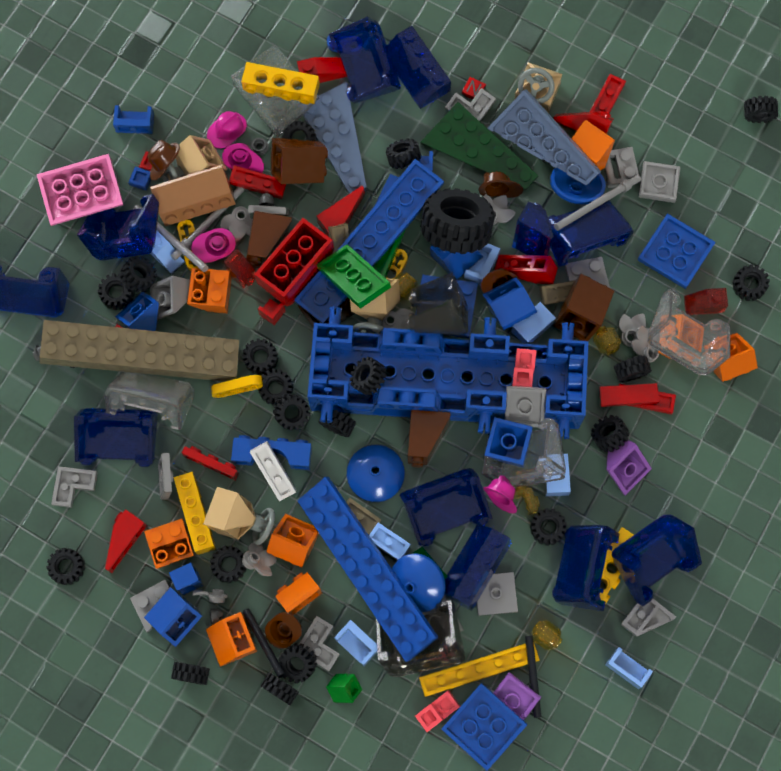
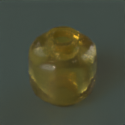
M407 272L405 274L399 273L395 279H399L400 299L408 300L418 289L416 285L418 281Z
M601 326L596 331L593 341L600 353L611 355L620 349L621 338L615 328Z
M548 620L539 621L532 629L533 641L545 650H550L553 647L557 648L562 642L560 628Z

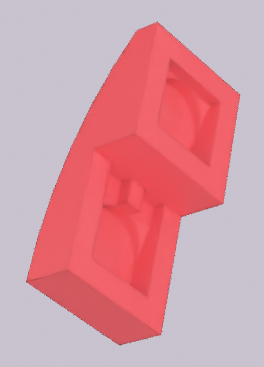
M517 348L512 386H533L537 350Z
M448 690L415 715L425 731L428 732L461 706Z

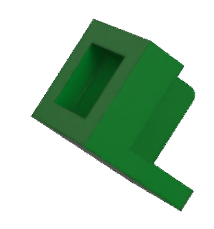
M335 674L326 686L335 703H353L362 691L355 674Z

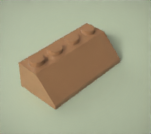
M222 164L150 187L158 213L165 226L236 205L231 184Z

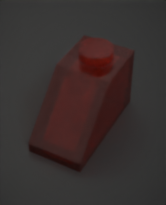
M238 249L224 261L226 270L230 271L232 279L243 289L246 286L252 285L256 280L254 268Z
M726 288L705 289L684 296L686 315L724 313L728 307Z

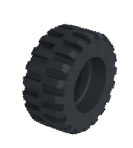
M450 188L443 191L439 190L431 194L424 202L420 225L421 233L427 242H430L435 248L439 247L442 251L446 250L454 254L456 252L460 254L473 253L481 250L489 243L495 212L487 199L481 198L477 193H471L469 190L463 191L458 188L450 190Z

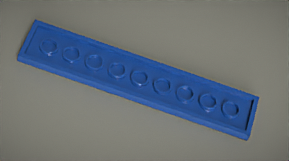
M414 159L337 250L348 244L374 267L424 207L425 200L431 194L438 191L443 186L444 181ZM319 271L294 301L320 323L325 324L329 320L330 307H335L334 310L336 311V307H340L347 296Z
M324 477L298 500V503L405 662H408L434 642L438 635L411 596L405 591L403 584L329 477Z

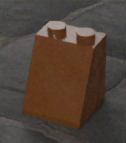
M272 138L271 175L281 184L324 183V177L327 175L325 159L328 157V150L320 141Z
M254 211L245 263L249 264L250 267L260 268L289 231L292 217Z
M580 274L573 283L553 326L562 331V323L568 322V327L570 323H574V337L581 341H589L602 326L614 290L588 276Z
M411 410L408 464H411L412 467L421 468L429 463L449 426L450 412Z

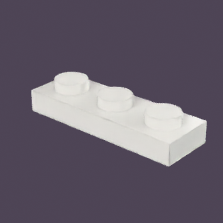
M268 441L250 450V454L279 501L296 493V488Z

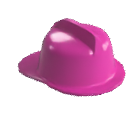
M227 111L222 113L208 129L207 139L212 142L215 148L222 149L228 147L245 132L247 127L245 118L237 112Z
M237 143L229 145L222 153L224 164L231 170L233 165L260 173L264 170L262 159L246 144Z
M216 228L197 236L192 242L191 251L204 263L214 262L227 257L234 251L236 245L235 237L227 229Z
M501 475L498 479L492 480L488 487H483V490L497 507L508 513L513 514L517 512L513 502L515 488L505 476Z

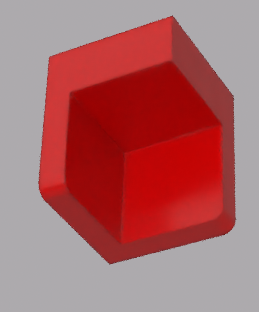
M269 299L264 307L259 306L258 308L259 315L274 326L286 311L283 303L278 304L272 299Z

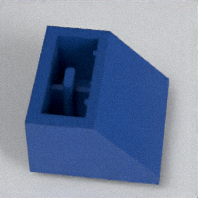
M517 277L483 294L489 311L497 319L503 330L537 313L534 304Z
M170 587L144 618L160 635L176 647L200 620L202 614Z

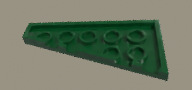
M459 102L449 110L420 142L425 146H429L487 173L503 172L510 178V181L520 184L524 190H527L539 177Z

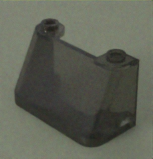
M453 272L411 289L409 300L412 307H416L417 312L416 315L414 313L409 314V319H407L410 330H414L416 333L462 335L468 332V305Z
M452 600L441 601L435 606L436 613L424 615L438 635V638L408 662H405L376 619L378 661L390 676L401 677L458 664L465 660L458 618Z

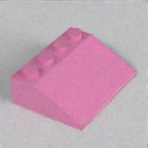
M109 154L37 174L51 226L123 205L118 179Z

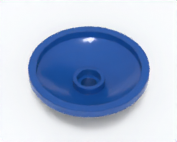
M554 168L550 177V184L554 192L563 200L573 204H589L602 196L606 188V183L601 173L588 185L572 178L559 168Z
M369 445L361 448L351 457L347 466V480L351 490L365 501H386L398 493L404 482L405 470L401 458L395 451L383 445ZM378 468L379 472L377 474H374L372 472V469Z
M417 553L407 554L397 560L392 570L420 611L428 612L437 607L445 594V579L439 566L429 557Z

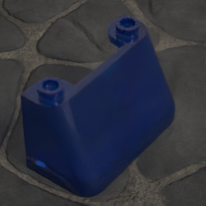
M367 16L329 33L331 39L329 40L332 50L340 53L351 85L348 86V91H346L350 101L358 103L401 89L388 46L377 21Z
M154 194L142 197L140 203L143 208L116 212L114 208L88 215L77 236L92 256L98 260H110L151 253L155 247L159 202Z
M610 200L559 231L554 228V224L577 210L559 216H549L541 227L559 267L567 265V259L573 257L576 259L582 253L609 244L611 246L616 244L617 247L625 245L634 233L631 225Z
M0 264V311L58 317L64 312L70 283L60 268L46 267L40 272L38 280L5 276Z
M107 408L81 409L74 416L75 462H81L82 465H91L97 459L135 460V463H138L140 467L150 466V464L154 463L157 411Z
M472 468L454 472L408 489L400 494L401 502L419 546L431 545L436 538V534L472 522L481 526L487 524L488 520L493 519L479 476Z
M673 515L659 517L612 551L614 564L632 597L641 606H645L654 597L653 591L649 587L675 568L690 572L702 564L695 529Z
M572 525L566 530L557 581L552 591V596L557 603L604 611L606 602L600 599V593H603L604 590L600 588L607 550L612 551L613 547L611 544L618 543L620 536L618 532L605 525Z

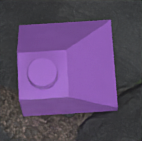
M630 440L627 442L623 441L625 445L623 447L619 445L620 449L618 450L613 448V452H610L608 449L606 470L625 496L652 469L638 446Z

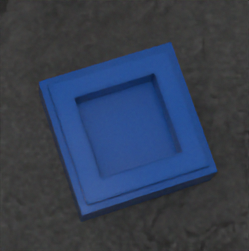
M135 167L128 182L129 185L147 191L151 181L150 171Z

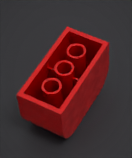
M302 218L254 274L256 283L285 306L292 305L296 297L319 272L317 264L333 254V240L305 218Z

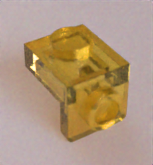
M526 486L516 488L514 499L524 497L528 514L537 513L540 503L538 496H534L532 487L526 488Z

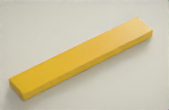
M526 643L419 677L424 696L428 697L528 665ZM534 644L535 660L537 662L540 659Z

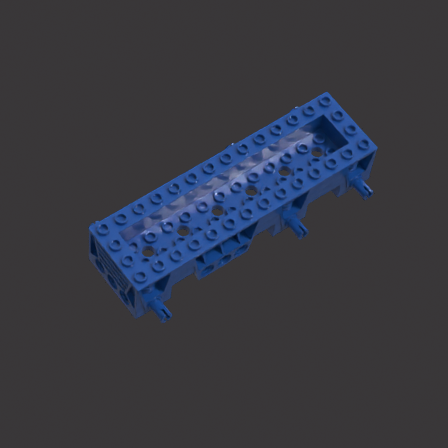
M330 307L328 324L314 323L307 397L311 411L321 412L320 422L325 423L327 415V423H332L333 410L349 414L411 418V410L450 412L451 421L479 422L478 433L483 434V427L485 426V434H489L490 423H493L494 417L505 420L506 387L512 386L517 348L537 350L532 387L546 388L544 427L558 428L557 438L562 439L564 431V439H569V430L579 429L585 418L589 341L573 340L574 323H570L569 327L568 322L562 323V339H549L547 345L509 343L510 336L496 335L497 319L493 317L491 325L490 317L484 318V334L471 333L470 340L447 339L439 331L383 328L379 334L354 332L353 325L340 324L342 312L340 307H336V315L335 307ZM372 357L383 364L384 368H393L395 370L393 376L383 378L385 380L384 384L381 383V388H377V392H372V395H365L354 389L350 384V377L352 375L345 371L349 365L357 366V362H362L361 358ZM426 370H430L434 373V377L432 379H425L423 373ZM470 373L473 379L470 382H465L462 380V375ZM502 376H509L512 382L508 385L503 384L500 380ZM542 378H546L550 381V386L542 387L539 381Z

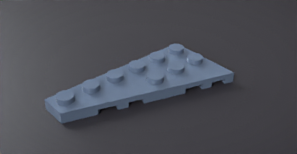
M347 82L317 96L315 104L299 105V110L307 124L311 125L315 130L317 141L326 146L328 150L327 158L347 193L350 194L360 186L367 190Z
M527 89L523 90L487 128L492 132L498 133L504 139L512 141L518 147L537 158L547 161L551 166L561 169L567 175L585 185H588L601 173L599 168Z

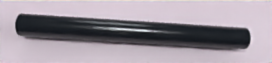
M249 608L245 609L242 613L277 677H284L285 672Z
M533 635L525 636L530 688L539 695ZM540 700L533 708L534 718L542 717Z

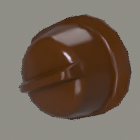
M159 140L150 149L148 161L152 165L150 178L153 181L158 180L177 157L180 150L178 143L169 144L164 140Z
M496 171L484 174L483 184L479 186L478 191L482 196L485 194L490 197L506 195L507 198H514L523 193V187L516 182L510 181V178L505 173Z
M499 268L488 273L483 278L481 290L483 293H487L515 277L518 280L519 278L507 269Z
M281 612L267 623L265 635L269 643L274 647L285 649L300 638L302 628L297 618L292 614Z

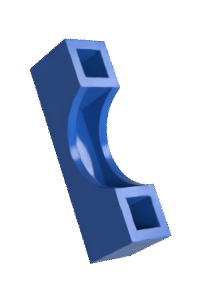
M239 435V438H233L231 456L233 464L252 466L255 460L250 454V450L268 441L274 452L283 455L287 459L291 469L310 470L312 445L307 440L289 442L288 439L278 438L277 441L269 440L270 438L268 437L250 439V436Z

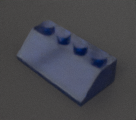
M413 26L396 34L382 50V55L420 109L451 91V80Z
M528 201L517 220L512 247L526 255L548 256L554 235L546 210L540 204Z
M477 524L447 574L444 595L472 611L512 544L510 538L493 528Z

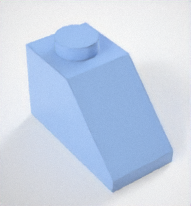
M157 230L142 242L145 249L171 275L185 263L181 256L176 261L171 258L170 255L175 249Z

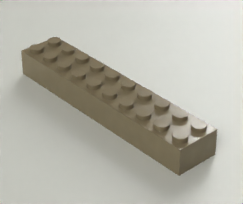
M44 320L40 364L225 382L237 377L239 340Z

